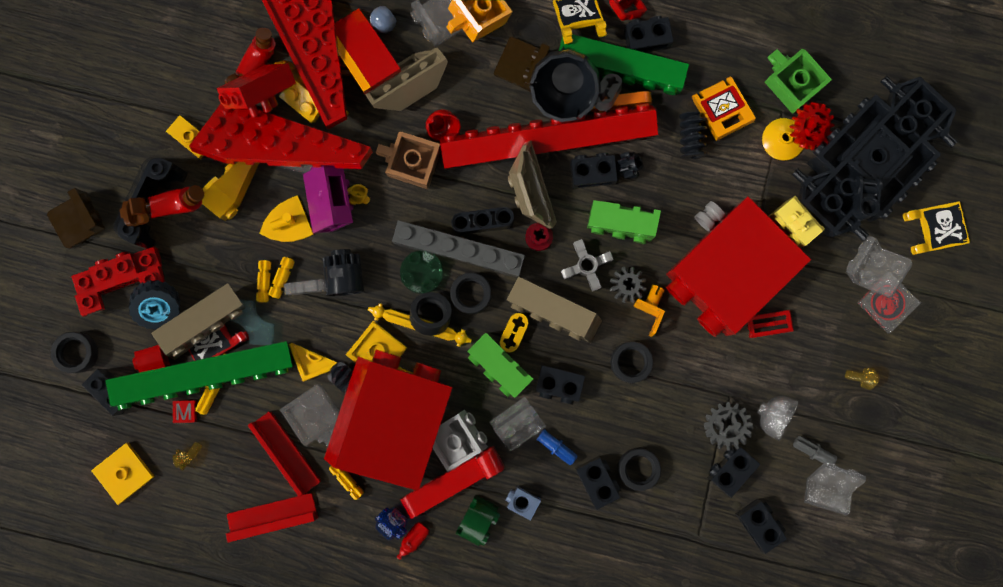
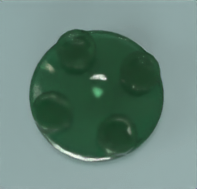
M423 251L412 252L401 264V281L412 292L419 294L431 292L442 281V264L438 257L432 253Z

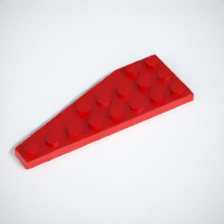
M262 0L327 129L347 120L332 0Z
M221 103L189 145L192 152L226 164L245 162L246 165H254L256 162L267 163L268 166L302 167V164H308L316 168H321L322 165H333L335 168L362 169L373 153L369 146L270 113H265L261 110H258L259 116L252 118L248 109H225Z

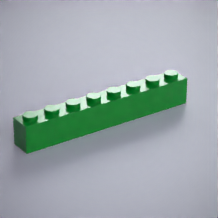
M285 341L107 379L105 381L110 406L123 410L131 408V403L139 401L141 405L154 403V398L162 396L164 400L177 398V393L185 391L187 395L200 393V388L209 386V390L222 388V383L226 382L236 385L245 383L244 378L253 377L254 380L267 378V373L275 372L276 376L289 373L288 369L293 367L288 344Z

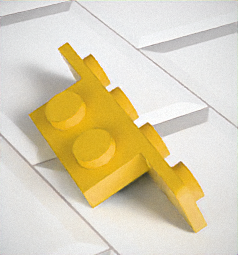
M286 60L275 62L274 64L288 63L296 82L295 85L283 90L279 97L310 123L316 122L320 114L295 65Z

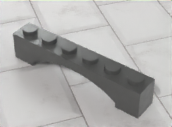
M399 220L392 242L398 246L459 260L518 278L525 256Z

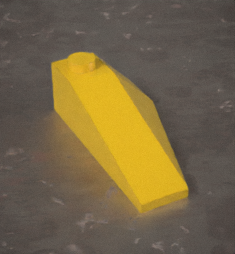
M245 162L228 164L225 167L224 175L219 179L215 176L204 186L202 204L224 221L232 219L238 212L237 208L245 196L259 163L255 162L254 165H246Z

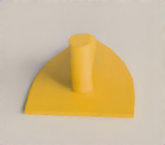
M298 195L278 204L263 222L259 234L281 242H294L314 235Z

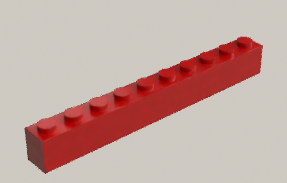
M640 103L635 108L629 109L627 106L615 108V111L609 112L596 110L594 114L584 115L582 118L574 121L559 122L551 118V121L546 122L532 120L529 122L530 124L526 125L512 123L507 128L501 129L498 126L487 128V131L482 132L468 130L462 135L448 133L443 138H440V145L445 169L515 158L527 141L532 142L535 154L655 136L658 135L656 109L649 105V103Z

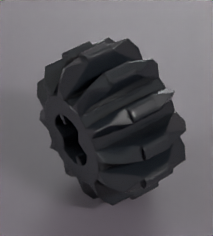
M338 361L332 366L327 377L337 388L346 394L353 370L344 362Z

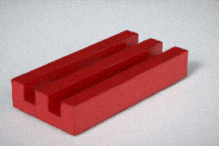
M790 310L755 315L748 321L747 325L749 338L794 331ZM786 315L785 320L753 324V320ZM787 324L788 328L755 333L754 331L756 328Z

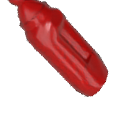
M421 522L416 523L403 538L397 559L401 560L402 556L416 551L428 536L430 530Z

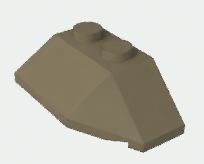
M438 47L431 51L414 53L398 63L402 72L365 95L374 108L402 111L437 89L448 61Z
M527 141L522 146L509 171V185L515 190V203L517 208L521 209L522 214L550 229L555 226L557 221L532 142Z

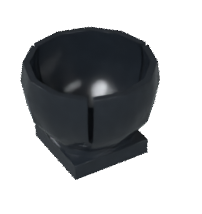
M564 46L560 51L550 52L535 65L529 83L533 103L544 116L559 122L574 121L582 118L595 107L601 92L599 71L588 56L572 49H566Z

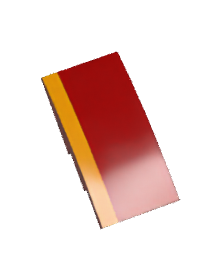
M359 8L335 23L339 56L364 94H367L402 72Z

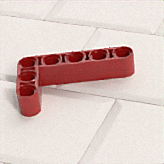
M492 446L451 471L421 486L419 491L414 490L407 494L400 501L410 519L484 477L489 479L505 469L504 463L495 447Z

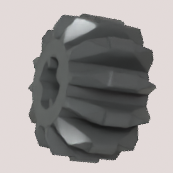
M622 267V274L615 271L614 275L617 279H610V283L616 284V286L610 288V291L617 290L618 293L614 298L617 299L622 295V303H626L628 297L630 302L634 303V295L641 299L643 296L639 291H646L647 289L645 286L640 285L646 282V278L639 280L638 277L642 272L639 271L634 274V267L629 269V273L626 267ZM630 280V284L633 285V288L631 287L629 290H626V286L623 285V282L625 283L626 281Z

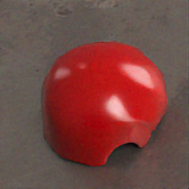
M440 109L433 112L427 118L425 128L432 139L440 141V138H443L445 134L456 133L458 135L461 124L451 111Z

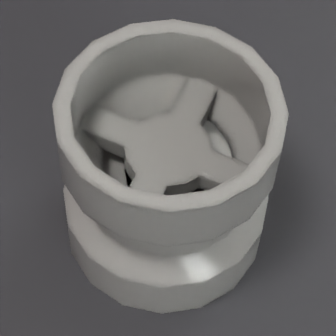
M712 201L705 206L704 212L700 211L695 215L696 221L709 232L715 227L717 221H721L725 217L724 211Z

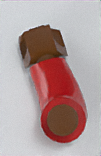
M262 27L257 29L256 36L253 38L236 70L238 75L234 73L225 79V84L266 65L274 54L276 42L268 28Z
M193 185L148 197L147 203L144 197L130 198L128 201L123 202L122 208L119 209L120 215L127 226H139L149 222L148 214H150L151 218L193 212L202 205L204 191L201 187Z

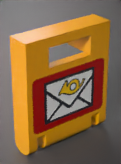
M731 76L726 78V83L722 80L700 91L699 94L702 99H700L698 94L692 95V99L702 117L707 118L706 124L716 141L753 123L756 119ZM739 114L738 119L740 122L725 129L722 122Z

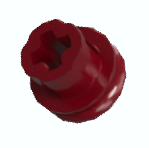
M534 223L526 231V243L532 250L543 251L551 245L553 232L551 228L548 229L539 223ZM543 232L545 239L541 238L537 241L534 233Z

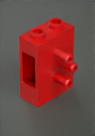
M288 63L267 64L216 89L219 93V100L225 109H248L251 117L254 118L259 116L256 104L260 103L265 113L272 111V108L278 105L275 95L295 85L296 82Z

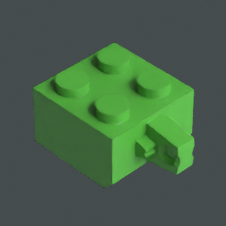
M778 49L768 56L769 61L774 66L772 67L774 73L768 77L765 84L792 114L832 80L804 49H801L792 58L788 55L784 56Z

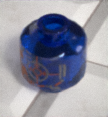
M386 507L375 518L377 521L375 525L376 530L388 541L394 538L400 540L407 532L405 527L408 524V520L397 508L389 509Z

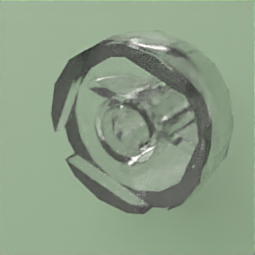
M775 396L768 403L763 402L757 413L761 415L760 426L763 431L770 437L780 441L786 431L785 429L792 420L799 402L786 396Z

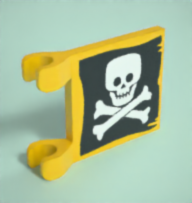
M553 0L564 44L573 43V29L593 25L596 26L598 37L607 36L606 22L603 20L597 0Z
M960 201L903 213L905 222L920 218L925 239L924 244L911 247L912 255L970 243Z

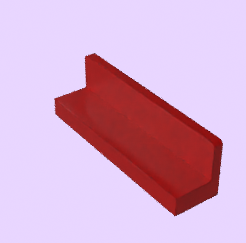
M271 411L267 412L257 421L248 424L249 429L299 497L321 482L318 475Z
M308 493L301 497L296 496L228 513L227 520L230 532L226 533L227 543L317 520L318 515L313 494Z

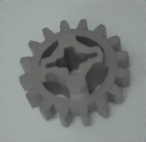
M727 402L726 407L718 404V410L711 408L712 416L706 415V421L708 422L704 423V428L707 430L705 431L706 437H711V444L718 442L719 449L726 445L727 451H730L732 445L739 449L738 443L740 442L746 445L745 437L751 438L752 434L749 430H753V423H750L752 421L751 415H746V409L739 410V404L737 403L734 407H731L730 402ZM738 417L742 420L743 426L738 422ZM714 426L719 430V435L714 431Z

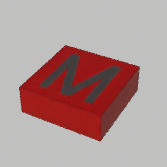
M197 400L173 401V423L197 422Z

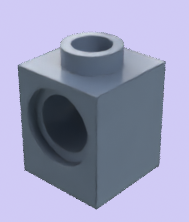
M517 486L515 490H510L505 501L508 502V509L531 521L541 499ZM521 496L528 499L527 506L523 508L518 507L515 503L516 499Z

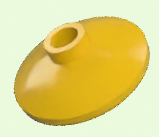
M780 118L772 121L765 128L762 135V143L765 151L772 158L786 161L795 158L802 152L803 148L795 144V138L790 136L794 132L790 125L794 124L795 121ZM783 134L789 136V141L783 140Z

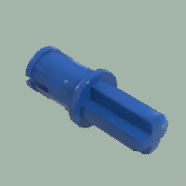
M545 429L537 437L536 440L552 451V455H557L568 465H572L577 459V455L562 444V440H557Z

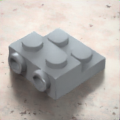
M465 410L440 425L433 445L435 453L447 472L488 447L486 445L487 437L482 431L478 432L474 425L476 423L474 416L471 413H466Z

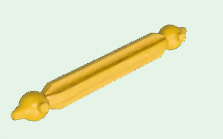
M382 303L375 307H368V311L373 314L376 321L383 317L388 322L415 330L411 325L410 315L392 309L385 310L382 307ZM421 319V320H423L424 322L433 323V322H430V321ZM447 327L439 335H433L448 341L455 340L458 347L472 341V339L467 337L466 330L464 329L457 333L452 328Z

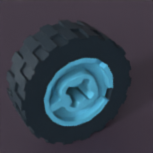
M159 280L142 282L133 289V293L131 292L129 314L134 322H137L139 326H143L146 329L156 330L178 316L180 312L179 293L166 282H160Z

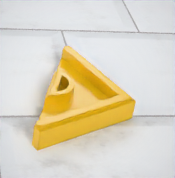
M294 343L289 344L303 382L329 372L332 366L337 363Z

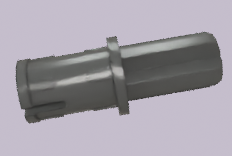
M798 436L794 440L793 446L809 455L811 460L816 459L829 468H832L836 463L837 456L821 448L820 444H814L802 436Z

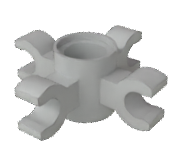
M583 240L575 241L573 246L579 261L577 265L563 269L561 271L564 279L580 273L587 277L592 292L601 288L595 271L598 266L612 261V254L609 251L597 257L588 255ZM582 261H591L593 264L592 270H583L581 267Z

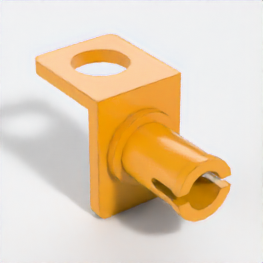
M656 285L651 286L646 301L637 299L633 307L656 317L649 333L650 337L656 333L665 313L664 310L657 307L665 290L660 287L657 291L658 286Z

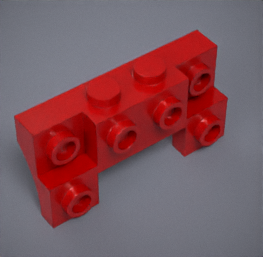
M151 247L134 254L121 252L115 255L116 258L112 260H99L95 262V266L89 267V270L71 276L77 292L75 299L81 316L85 317L99 310H105L101 293L106 294L137 282L145 283L150 280L165 282L158 248Z

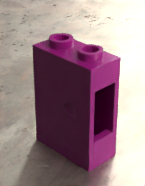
M322 165L321 168L311 167L310 171L304 173L303 179L313 233L333 232L353 223L351 211L354 206L349 203L347 188L350 183L345 179L344 169L335 168L333 165Z

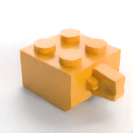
M452 0L448 10L454 18L448 22L446 28L451 34L462 29L473 43L505 25L512 14V10L504 0Z

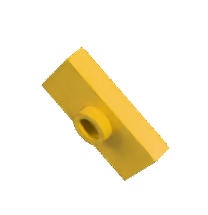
M180 115L166 130L169 135L192 152L189 145L200 132ZM192 152L200 160L203 157L201 154Z

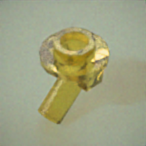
M864 368L863 373L847 370L845 373L846 379L861 382L860 386L868 390H872L879 382V376L874 368Z
M194 442L187 453L176 449V454L173 455L175 467H179L183 471L198 454L202 445Z

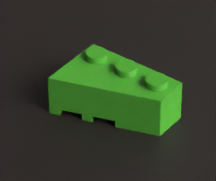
M594 200L590 210L587 229H591V233L604 235V232L612 234V237L624 240L625 237L634 238L633 242L646 244V241L650 242L656 237L661 210L654 209V213L642 211L641 207L634 206L632 209L623 207L621 204Z
M487 333L467 351L470 354L468 359L476 367L480 364L486 370L483 374L491 382L494 380L498 381L502 385L499 389L507 397L512 395L515 398L533 380Z

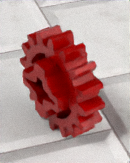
M810 102L809 105L803 104V110H796L798 116L792 117L795 123L790 125V128L794 129L790 136L795 138L794 143L798 144L799 147L814 150L821 142H828L826 137L832 133L829 130L835 125L831 123L834 115L829 114L831 109L826 108L825 104Z

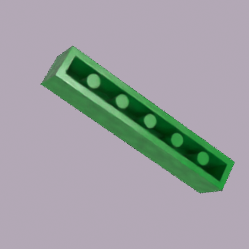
M573 34V43L564 44L562 36L559 51L564 46L566 49H572L585 54L603 78L608 74H616L621 77L623 83L630 85L634 83L641 84L649 90L661 89L668 95L680 94L683 89L689 66L687 63Z

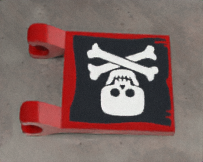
M224 325L221 329L212 332L203 341L189 349V352L194 361L220 356L247 341L249 335L247 332L242 331L231 337Z

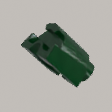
M475 495L455 534L477 546L480 544L484 546L490 536L487 532L490 525L495 526L500 514L497 513L498 506Z

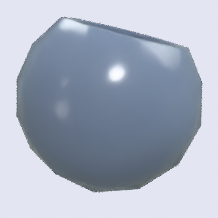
M379 6L372 11L370 25L375 31L387 34L396 26L397 20L386 6Z

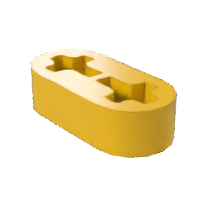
M515 313L510 317L500 339V346L505 352H514L519 347L528 327V319L524 314ZM521 317L525 325L524 327L520 326L516 333L513 331L515 324L512 321ZM511 333L515 334L513 342L516 345L507 349L505 348L506 343L503 341L504 339H509Z

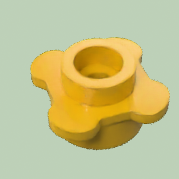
M356 184L347 189L351 205L368 204L370 202V198L367 196L368 189L365 186Z

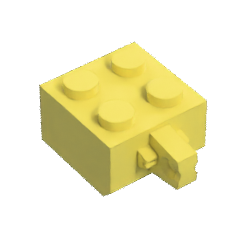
M796 195L785 201L768 216L799 248L808 245L825 229L803 206Z

